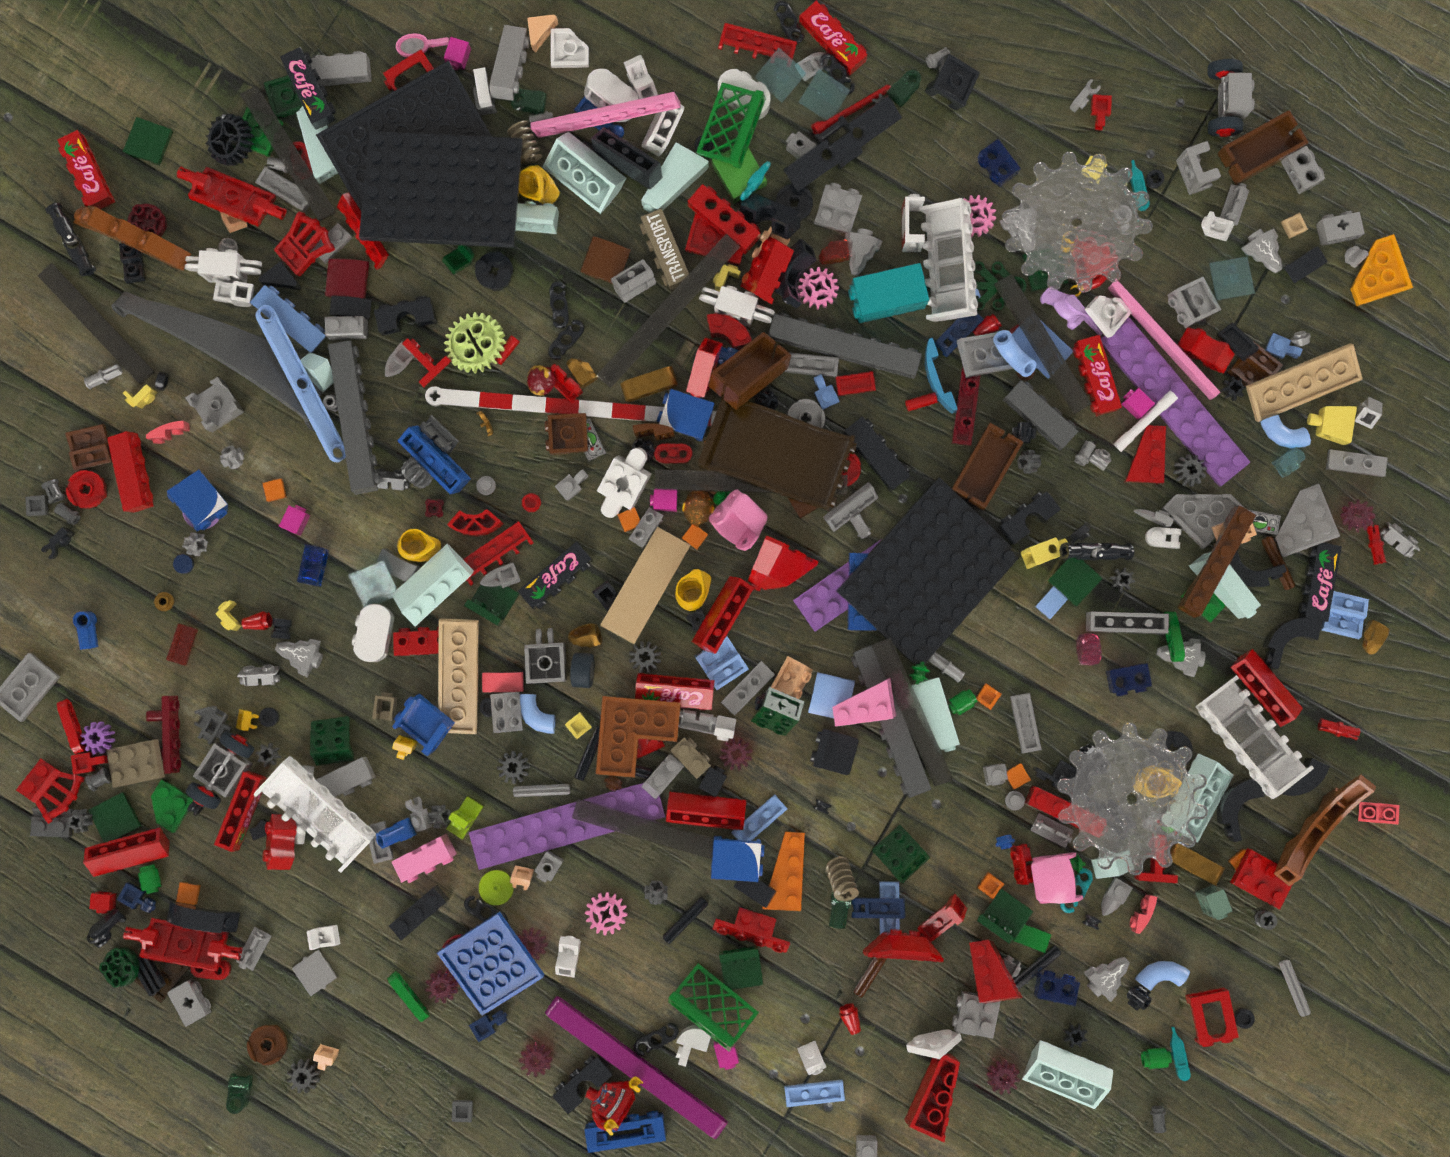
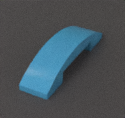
M930 338L925 348V370L932 391L935 392L938 401L952 414L957 411V406L952 392L945 394L943 392L933 360L937 359L939 354L933 338Z

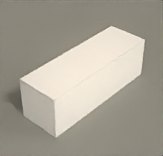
M485 67L473 69L480 107L492 106Z

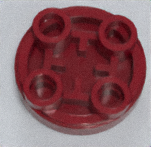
M136 204L133 206L127 222L138 228L152 232L160 237L164 234L167 227L164 213L152 204Z

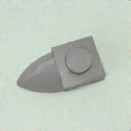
M825 52L813 53L795 65L804 81L818 74L827 65L829 58L824 60V65H820V58L823 54H826Z
M402 342L396 347L386 362L385 377L400 373L414 358Z
M1143 509L1133 511L1141 517L1165 528L1170 527L1174 521L1173 518L1169 517V513L1161 510L1159 512Z
M510 563L490 571L483 577L480 585L489 587L501 585L504 588L520 582V578L514 563Z
M1114 877L1102 899V915H1108L1118 909L1121 904H1124L1133 888Z

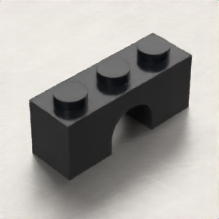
M752 193L740 204V212L745 216V220L748 223L752 222L758 225L762 221H772V233L788 240L800 228L801 212L763 196Z
M427 296L417 297L415 301L408 302V300L399 301L397 305L393 306L388 304L381 305L379 309L374 310L378 331L382 336L401 332L400 320L406 315L414 316L415 322L419 327L438 323L433 301L430 297L427 298Z
M1048 491L1044 494L1041 492L1037 493L1031 498L1033 502L1029 505H1026V503L1022 504L1016 509L1017 514L1013 517L1009 514L1001 520L1002 525L999 526V529L1011 545H1014L1030 533L1025 525V519L1028 515H1036L1043 523L1061 510Z
M436 885L392 922L389 927L402 941L450 899Z
M599 1054L595 1057L593 1055L589 1056L583 1062L585 1065L580 1070L577 1067L569 1074V1080L565 1083L561 1081L554 1088L555 1092L552 1097L567 1114L583 1102L584 1096L578 1088L580 1082L588 1080L599 1088L613 1075L614 1070Z

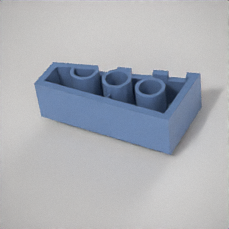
M264 285L250 303L257 309L263 305L271 306L276 312L285 332L310 353H313L326 338L323 334L325 330L317 323L315 326L309 322L310 317L303 311L298 313L294 310L295 305L287 298L282 300L278 296L280 292L273 286L268 288ZM262 310L261 312L270 319L269 312Z

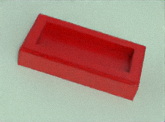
M873 371L835 377L838 396L876 391Z

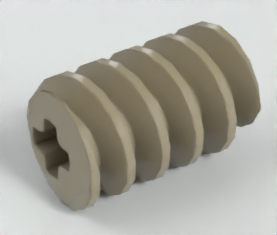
M527 120L515 123L507 131L508 136L511 138H522L521 164L524 165L535 163L542 158V154H537L540 151L539 147H535L537 141H531L534 138V134H528L531 132V128L526 127L529 124Z
M843 856L830 860L826 865V871L834 897L839 901H850L858 896L859 891L856 889L857 885L852 876L853 873L850 870L849 861Z

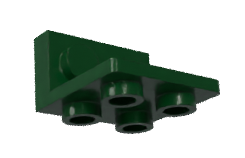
M480 585L471 600L468 599L464 606L493 624L501 626L517 600L519 593L508 586L502 588L501 585L494 587Z
M769 687L766 690L761 708L752 717L751 722L755 723L758 727L772 730L777 735L786 736L799 722L804 701Z
M348 716L311 722L310 756L316 766L354 761V752L350 746V719Z
M898 825L872 850L902 884L930 859L924 849L901 825Z
M1000 889L987 910L979 916L977 921L1008 944H1012L1032 915L1033 910L1003 889Z
M758 946L719 951L723 981L728 988L734 990L763 985Z

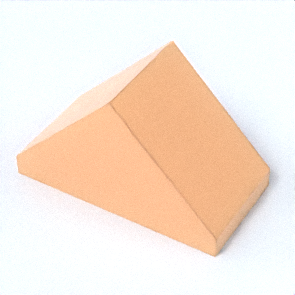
M554 14L527 18L530 43L535 53L549 37L551 29H555L559 24L557 16Z

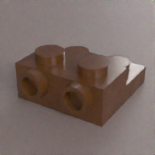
M586 413L547 415L548 420L545 421V432H548L549 439H546V451H549L551 455L588 452Z

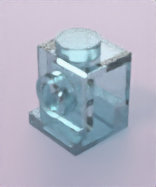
M1295 447L1272 461V464L1283 478L1300 468V463L1306 457L1300 449Z

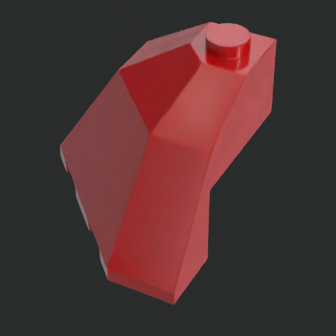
M766 536L747 583L759 592L761 589L785 588L818 565V561L807 557L796 549L794 551L788 549L789 545Z

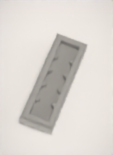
M264 167L255 181L257 185L304 213L314 198L309 192L267 167Z
M1328 450L1326 469L1385 477L1387 457Z
M868 482L823 516L830 529L835 532L879 497Z
M761 661L721 703L732 714L736 715L775 674Z
M1030 693L1010 696L1021 753L1042 750Z

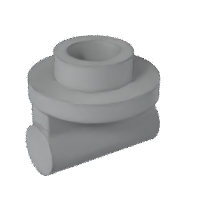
M1354 246L1346 251L1344 256L1345 262L1355 268L1369 253L1358 246Z
M1096 449L1088 459L1102 471L1111 462L1110 454L1105 449Z

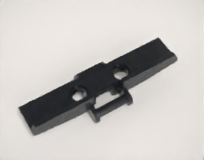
M887 95L850 122H847L841 116L838 118L839 121L825 131L815 134L814 138L818 144L783 170L798 192L836 164H838L837 167L839 169H842L851 160L862 155L861 147L902 119L889 95ZM843 127L846 133L828 145L827 138ZM856 127L862 131L860 138L853 136V129ZM824 149L828 151L831 157L829 160H825L822 157Z

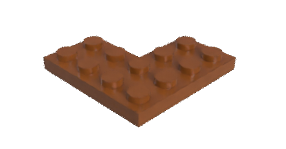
M603 696L596 774L635 778L638 739L677 742L680 702Z

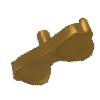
M482 411L477 412L476 414H479L484 421L480 424L481 428L486 426L487 436L493 435V429L487 416Z

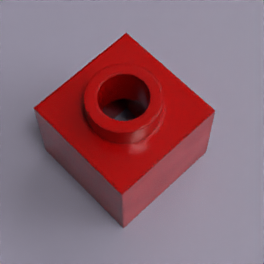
M102 891L91 893L89 909L96 910V913H108L109 910L116 908L117 893Z

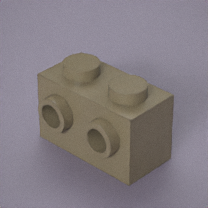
M684 737L670 751L697 779L711 766L709 763L711 759L705 752L700 753L696 749L698 745L691 738L687 739Z

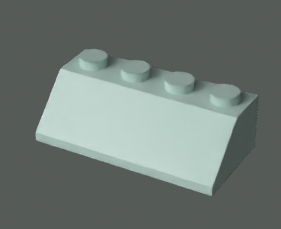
M570 132L556 139L543 165L546 171L600 214L616 197L627 179Z
M529 201L525 202V204L518 203L516 230L557 234L558 208L549 203H545L543 206Z
M447 543L402 584L392 596L401 613L416 626L465 582L474 570Z
M1198 754L1196 759L1193 760L1188 774L1183 778L1182 785L1174 795L1173 801L1165 812L1162 822L1198 843L1234 775L1217 761Z
M1040 1040L1031 1053L1022 1080L1096 1109L1111 1090L1113 1070Z

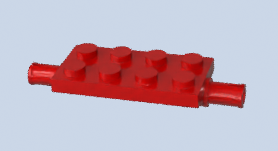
M181 166L177 171V178L192 183V189L188 196L193 201L259 227L267 214L283 220L286 216V208L273 204L276 200V195L209 167H206L203 172H193Z
M151 918L149 926L143 930L126 927L125 931L127 933L124 932L123 935L124 939L140 941L142 949L139 956L141 958L218 972L223 957L240 960L241 956L239 954H242L243 951L242 947L226 945L228 932L213 933L192 930L155 918Z

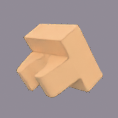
M515 865L510 880L512 887L516 888L517 885L524 886L523 890H527L530 886L534 869Z
M320 1044L313 1057V1061L318 1062L317 1069L325 1071L328 1065L332 1066L338 1056L339 1049Z

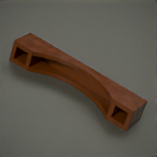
M1240 505L1231 509L1209 558L1177 607L1179 610L1193 618L1202 615L1256 514Z

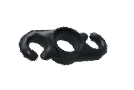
M785 1L777 2L773 10L777 12L776 16L780 20V26L787 39L797 41V44L802 42L804 39L803 33L800 34L798 39L792 37L794 32L800 33L801 28L798 26L797 17L790 5ZM780 6L786 8L784 13L777 12ZM791 18L794 21V25L787 27L783 23L784 20Z
M829 53L823 54L820 58V65H824L826 58H829L832 62L830 66L825 65L823 67L828 73L829 80L842 94H851L855 89L854 83H851L849 90L843 88L845 82H851V79L846 75V69L834 55ZM833 70H840L842 78H834L832 75Z
M554 282L549 288L550 306L553 312L552 318L556 320L557 317L562 316L564 322L559 324L554 321L553 325L556 328H564L569 322L568 303L565 297L566 291L562 290L560 294H556L554 288L559 286L564 289L565 285L562 282ZM557 300H562L564 302L563 309H555L554 303Z
M572 320L571 322L572 325H579L580 330L578 332H574L572 325H568L565 331L559 333L558 337L549 347L548 354L553 360L561 359L560 355L553 354V349L559 348L561 355H564L566 350L574 346L584 333L585 326L580 320ZM564 335H569L572 341L570 344L564 345L561 343V338Z
M471 895L465 899L464 907L466 911L479 918V920L485 921L488 919L481 915V909L488 907L491 909V916L500 911L508 922L506 914L493 905L476 899V907L470 908L469 902L475 900V896Z
M674 1023L668 1024V1027L674 1030V1034L671 1036L666 1034L667 1027L663 1026L661 1029L653 1030L637 1039L634 1044L635 1053L640 1056L645 1055L644 1051L639 1050L640 1043L646 1044V1052L649 1053L651 1050L660 1049L662 1046L675 1040L679 1034L677 1025ZM654 1034H659L662 1038V1042L658 1045L651 1042V1036Z

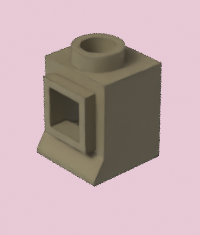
M381 692V696L375 695L372 719L395 721L397 698L393 697V693ZM383 701L391 702L390 711L382 710Z

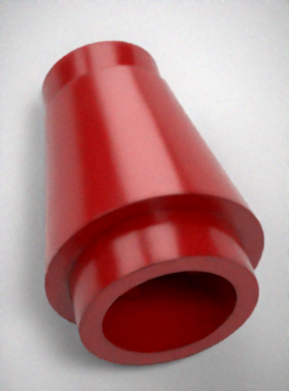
M994 314L987 315L972 332L975 336L990 334L998 331V328L1002 325Z
M265 611L242 619L243 629L267 630L272 627V616L269 612Z
M853 1003L841 1006L839 1008V1016L851 1035L859 1033L861 1028L857 1007Z

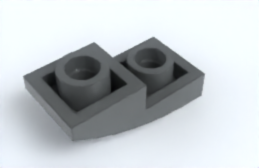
M382 548L375 566L403 581H407L419 568L417 564L399 557L387 548Z

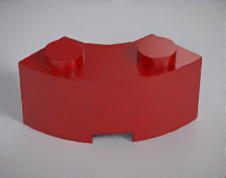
M707 314L711 338H722L731 344L732 348L741 350L752 341L749 332L738 320L724 314Z
M1187 327L1177 344L1189 358L1199 359L1203 362V366L1220 373L1225 372L1235 355L1230 349L1229 344L1212 339L1200 328L1192 329Z
M486 509L476 515L465 514L459 510L447 525L463 535L484 536L498 530L504 523Z
M271 814L270 821L265 824L267 839L266 850L263 851V861L266 862L267 870H290L295 858L296 821L292 818L284 821L281 817L283 814Z

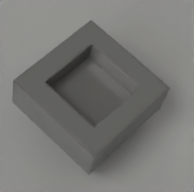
M47 496L25 497L26 516L49 515Z
M453 1100L452 1122H472L473 1101Z

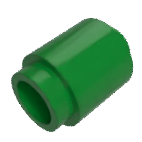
M970 689L967 691L963 690L948 700L950 703L948 708L953 715L957 714L960 716L973 708L974 704L978 701Z
M155 864L140 867L138 876L141 890L146 891L147 894L159 891L158 887L162 885L159 871Z
M1165 1047L1146 1049L1141 1052V1061L1144 1068H1168L1169 1063H1172L1171 1053Z

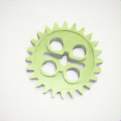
M474 312L473 317H470L467 313L465 320L460 316V323L454 321L455 328L449 327L448 329L451 331V334L445 335L449 340L444 342L448 347L445 349V352L449 354L447 357L454 366L458 365L461 371L464 369L467 373L472 369L476 374L478 368L484 372L485 366L491 369L490 363L497 364L495 358H502L499 352L505 351L503 346H501L506 344V341L502 339L505 337L504 332H501L503 328L498 325L496 319L493 320L490 315L486 317L484 313H481L479 317L476 312ZM478 328H482L479 333H476ZM467 330H470L472 336L476 339V343L482 350L483 356H480ZM466 337L464 342L459 343L462 338ZM487 343H491L488 348H484ZM475 353L472 358H468L469 354Z

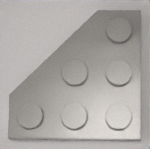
M1319 484L1299 492L1276 536V541L1283 557L1340 537Z
M1176 494L1161 509L1169 513V517L1173 518L1174 522L1204 549L1215 538L1211 527L1225 522L1231 509L1242 505L1231 494Z

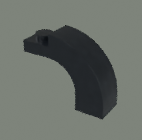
M802 239L790 247L794 250L786 271L781 272L778 282H780L779 288L774 289L776 293L782 296L786 304H791L796 309L802 305L798 292V281L802 273L817 261L813 247Z
M1236 551L1230 562L1231 567L1246 586L1250 587L1269 586V577L1272 580L1283 577L1282 573L1287 572L1285 564L1261 571L1250 570L1241 562L1238 551Z
M1299 618L1277 625L1268 634L1263 644L1264 648L1270 649L1265 655L1264 661L1266 665L1272 670L1279 669L1284 647L1295 637L1311 641L1318 640L1323 621Z
M1306 757L1303 765L1306 768L1312 765L1314 769L1283 792L1282 795L1296 796L1312 791L1324 780L1330 766L1313 758Z
M1252 777L1232 784L1225 791L1218 804L1217 823L1226 824L1224 834L1229 841H1242L1238 823V813L1241 806L1248 800L1265 797L1262 787Z
M170 902L167 922L198 931L213 933L237 932L240 913L237 911L205 909L180 902Z

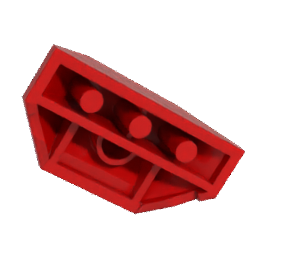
M890 929V932L884 931L863 949V954L867 957L933 962L944 961V958L928 938L916 930H909V933H902L900 929Z

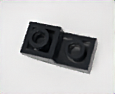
M119 243L124 281L127 284L146 281L142 252L124 243Z
M1316 246L1284 268L1293 283H1296L1328 261L1320 248Z
M332 296L329 315L336 317L364 316L365 319L369 320L372 300Z

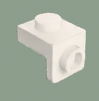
M1210 211L1208 216L1204 217L1201 227L1206 236L1227 241L1234 222L1216 217L1214 212Z
M717 716L714 735H717L718 740L728 741L729 738L733 739L736 719Z
M337 925L323 926L307 931L310 950L340 944Z
M816 1041L797 1048L808 1075H817L826 1068Z

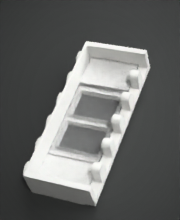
M959 198L919 207V211L926 214V222L921 223V228L927 232V241L924 242L923 249L928 251V260H924L923 264L925 268L929 269L930 278L925 279V284L931 290V297H929L927 305L932 307V314L926 315V319L938 322L977 315L978 302L975 292L976 281L973 273L975 271V263L972 258L974 245L971 241L973 227L970 218V203Z
M1236 675L1199 703L1196 708L1201 717L1206 719L1211 725L1212 730L1222 737L1225 746L1236 754L1238 762L1241 765H1245L1249 770L1250 776L1259 783L1263 792L1271 799H1274L1314 768L1312 765L1306 768L1299 760L1302 757L1299 751L1294 753L1286 745L1289 739L1285 735L1280 737L1273 729L1276 726L1273 720L1267 722L1260 712L1263 711L1262 706L1259 704L1254 706L1247 698L1250 696V692L1247 689L1241 691L1236 685L1235 681L1239 679Z
M291 756L285 759L253 794L257 797L263 792L270 798L267 802L268 807L273 808L278 805L285 812L281 816L284 821L292 818L299 824V827L296 829L297 833L303 834L307 831L314 838L311 841L313 847L316 848L319 844L329 851L325 855L326 859L331 861L336 857L343 864L338 870L339 872H342L376 836V833L370 826L366 825L354 812L349 811L341 800L329 793L325 786L319 784L314 776L307 772Z

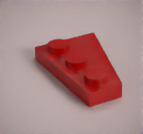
M1148 425L1144 429L1124 482L1164 483L1166 426Z

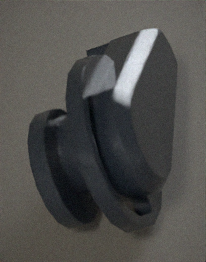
M118 909L113 910L90 928L87 941L90 944H94L97 948L102 947L110 940L112 936L110 930L119 921L125 922L126 917Z

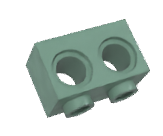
M1211 885L1195 891L1203 914L1220 920L1226 918L1228 913L1233 912L1224 889Z

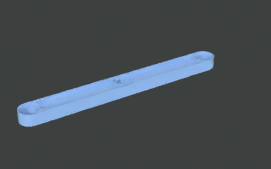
M269 305L261 306L256 311V319L329 459L333 462L342 461L346 458L344 443L276 312ZM261 311H268L270 319L262 318ZM301 379L305 381L306 388H299L297 385V380ZM334 448H338L341 450V458H337L334 456Z

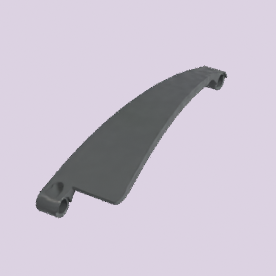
M123 292L112 304V309L118 315L126 317L128 314H132L187 342L228 366L302 417L306 426L315 432L268 340L220 321L173 306L145 300L128 292ZM297 354L299 359L301 360L303 356ZM297 380L298 387L305 389V381ZM313 383V385H314V387H315V389H316V391H317V393H318V395H319V397H320L324 392H322V391Z

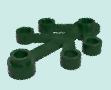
M978 261L975 263V266L980 265L982 270L978 271L975 269L973 272L980 274L987 281L976 282V289L988 290L980 299H977V302L982 304V307L977 308V311H982L985 304L999 290L1007 291L1000 299L993 301L992 309L994 311L1002 310L1004 304L1013 295L1018 296L1025 292L1027 286L1025 280L1019 276L1013 277L1001 262L993 263L991 270L994 274H1000L1006 282H999L985 268L982 262ZM999 265L1001 270H995L994 266ZM958 277L954 280L953 284L964 283L965 278ZM1013 284H1019L1020 288L1015 289ZM996 302L1001 304L1000 308L995 307Z

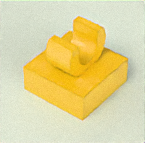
M239 709L236 728L244 731H249V728L256 729L257 726L251 724V719L259 718V716L252 714L251 711Z
M399 735L394 741L392 749L398 750L397 758L404 760L405 756L414 751L417 741Z

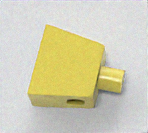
M1323 407L1319 410V415L1312 413L1308 415L1307 424L1317 426L1316 436L1341 445H1347L1352 442L1357 407Z
M1055 537L1021 551L1020 553L1026 568L1030 569L1060 557V546L1065 542L1068 543L1065 538L1058 541Z

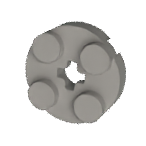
M810 399L797 401L787 412L788 416L801 420V417L807 414V417L811 419L807 423L820 428L825 423L823 409L817 405L818 403Z

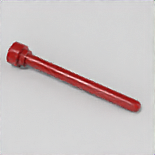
M891 85L880 88L824 122L816 121L811 124L813 133H822L839 121V117L843 116L846 118L872 103V99L877 100L879 94L884 96L892 90Z

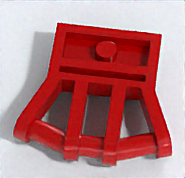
M301 211L296 214L290 231L274 248V251L297 276H301L312 263H315L316 258L335 250L334 244L330 242L328 230L325 227H321L320 222L316 218H310ZM301 224H307L304 227V229L298 234ZM315 230L316 233L304 246L302 244L303 241ZM322 239L324 246L310 252Z
M40 759L16 791L35 803L45 821L50 824L55 817L70 809L69 805L73 800H77L81 782H84L85 777L63 773L45 760ZM59 778L73 780L70 791L57 782ZM53 786L67 795L62 802L48 793ZM43 798H47L58 807L48 812L42 802Z

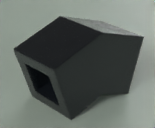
M261 819L256 827L249 829L253 841L267 836L265 824L269 821Z

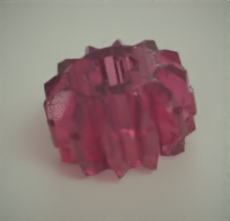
M1357 499L1356 504L1349 501V507L1343 506L1342 510L1344 512L1340 514V518L1344 519L1342 524L1348 525L1349 531L1355 527V531L1358 533L1361 527L1366 531L1367 525H1373L1372 519L1375 518V514L1372 513L1373 506L1367 507V501L1360 504V500Z
M1084 633L1079 635L1075 647L1080 664L1088 666L1099 664L1102 658V651L1097 634Z
M735 738L731 739L733 745H730L727 741L724 743L728 750L721 748V751L726 752L727 755L720 756V759L728 758L724 762V766L731 762L730 770L734 769L735 764H737L738 770H741L740 763L747 767L748 764L744 760H752V757L746 756V754L753 751L752 749L745 750L749 745L748 742L741 746L742 738L739 739L738 744H735ZM739 749L741 750L739 753H742V756L737 757V760L733 759L731 751Z
M533 927L530 928L529 933L524 929L522 930L523 936L520 934L517 936L533 957L534 955L535 959L539 960L540 954L544 955L546 953L543 948L547 947L548 943L542 941L547 937L546 935L539 936L541 933L540 929L536 934H534ZM528 940L535 942L534 949L527 946Z
M440 969L437 971V975L432 973L430 975L431 979L426 980V984L429 987L425 991L432 992L428 997L431 999L435 996V1003H438L441 998L444 1004L447 1002V998L452 1000L454 998L453 994L458 993V989L455 986L459 983L452 981L454 979L453 975L451 977L448 976L449 970H446L443 975ZM441 982L445 984L444 987L446 986L443 991L439 989L441 986L438 987Z
M535 1042L533 1048L528 1044L526 1050H522L521 1055L523 1057L519 1059V1062L525 1063L521 1070L528 1069L527 1076L534 1072V1077H538L539 1072L545 1075V1069L550 1070L551 1065L549 1062H552L553 1057L548 1056L551 1053L550 1049L544 1052V1044L538 1048V1043ZM534 1056H537L538 1064L535 1063V1060H532Z
M1004 1060L1002 1065L999 1061H996V1068L993 1065L989 1066L993 1072H987L986 1075L990 1078L987 1083L993 1085L992 1090L994 1092L999 1089V1093L1003 1095L1006 1089L1007 1093L1011 1094V1087L1015 1090L1017 1089L1014 1082H1020V1078L1016 1077L1020 1072L1018 1069H1014L1015 1065L1013 1063L1008 1065L1007 1060ZM1006 1074L1007 1078H1004L1003 1081H1001L999 1077H1003V1075Z

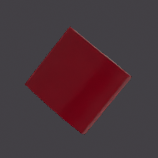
M329 259L325 296L329 298L332 296H346L366 299L369 262L352 259Z

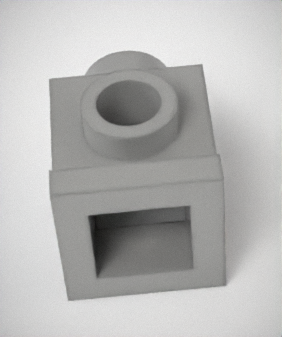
M800 131L796 135L792 133L786 140L788 143L786 150L797 159L816 146L815 142L809 140ZM797 142H801L803 146H798Z
M1368 397L1359 404L1355 422L1372 429L1382 416L1383 403Z
M999 763L983 766L986 786L1004 784L1005 780L1008 779L1005 764Z
M546 851L534 871L537 873L536 877L543 882L547 880L551 882L564 860L551 851ZM550 865L551 871H545L544 866Z

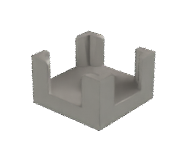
M1208 141L1186 148L1176 160L1189 195L1211 188L1212 183L1210 182L1221 177L1218 168L1203 172L1199 162L1201 159L1199 155L1210 150Z
M219 377L211 380L210 383L213 386L199 395L191 393L185 397L190 406L194 407L203 420L201 423L204 428L212 433L244 413L225 381Z

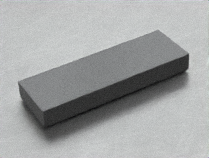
M790 353L789 367L785 371L787 373L817 376L821 374L827 377L837 376L838 357Z

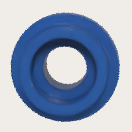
M1011 835L996 838V847H1001V850L1011 848L1012 844L1015 843Z

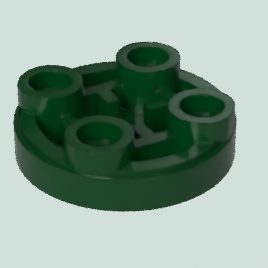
M118 947L106 954L99 969L112 987H123L130 985L137 978L139 960L130 948Z

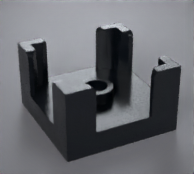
M947 54L939 59L937 67H940L936 78L928 83L924 92L930 96L940 94L952 102L948 106L956 111L965 106L980 72L953 55Z

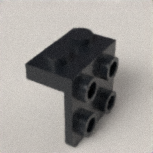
M822 728L821 732L818 731L815 743H818L816 751L813 750L810 761L813 762L812 766L849 775L859 740L855 737Z

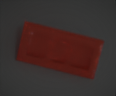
M178 623L166 660L186 666L198 629Z

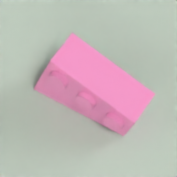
M890 678L833 706L835 726L888 720L896 717Z
M446 833L392 861V864L401 883L406 880L408 883H411L419 878L418 874L422 872L428 874L436 870L435 865L441 862L443 866L454 860L453 856L457 853Z

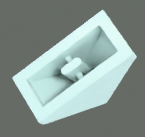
M310 352L301 359L310 380L322 392L334 383L332 368L328 359Z
M1129 850L1091 859L1096 879L1121 876L1134 869Z

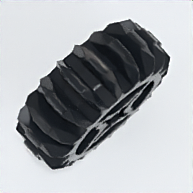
M222 114L221 117H216V121H211L212 127L207 128L209 134L205 135L208 138L205 144L210 146L207 151L212 153L211 157L216 162L226 166H238V163H244V159L249 158L248 152H253L250 149L251 145H255L252 142V138L255 136L250 134L253 129L248 126L249 123L244 118L235 114Z

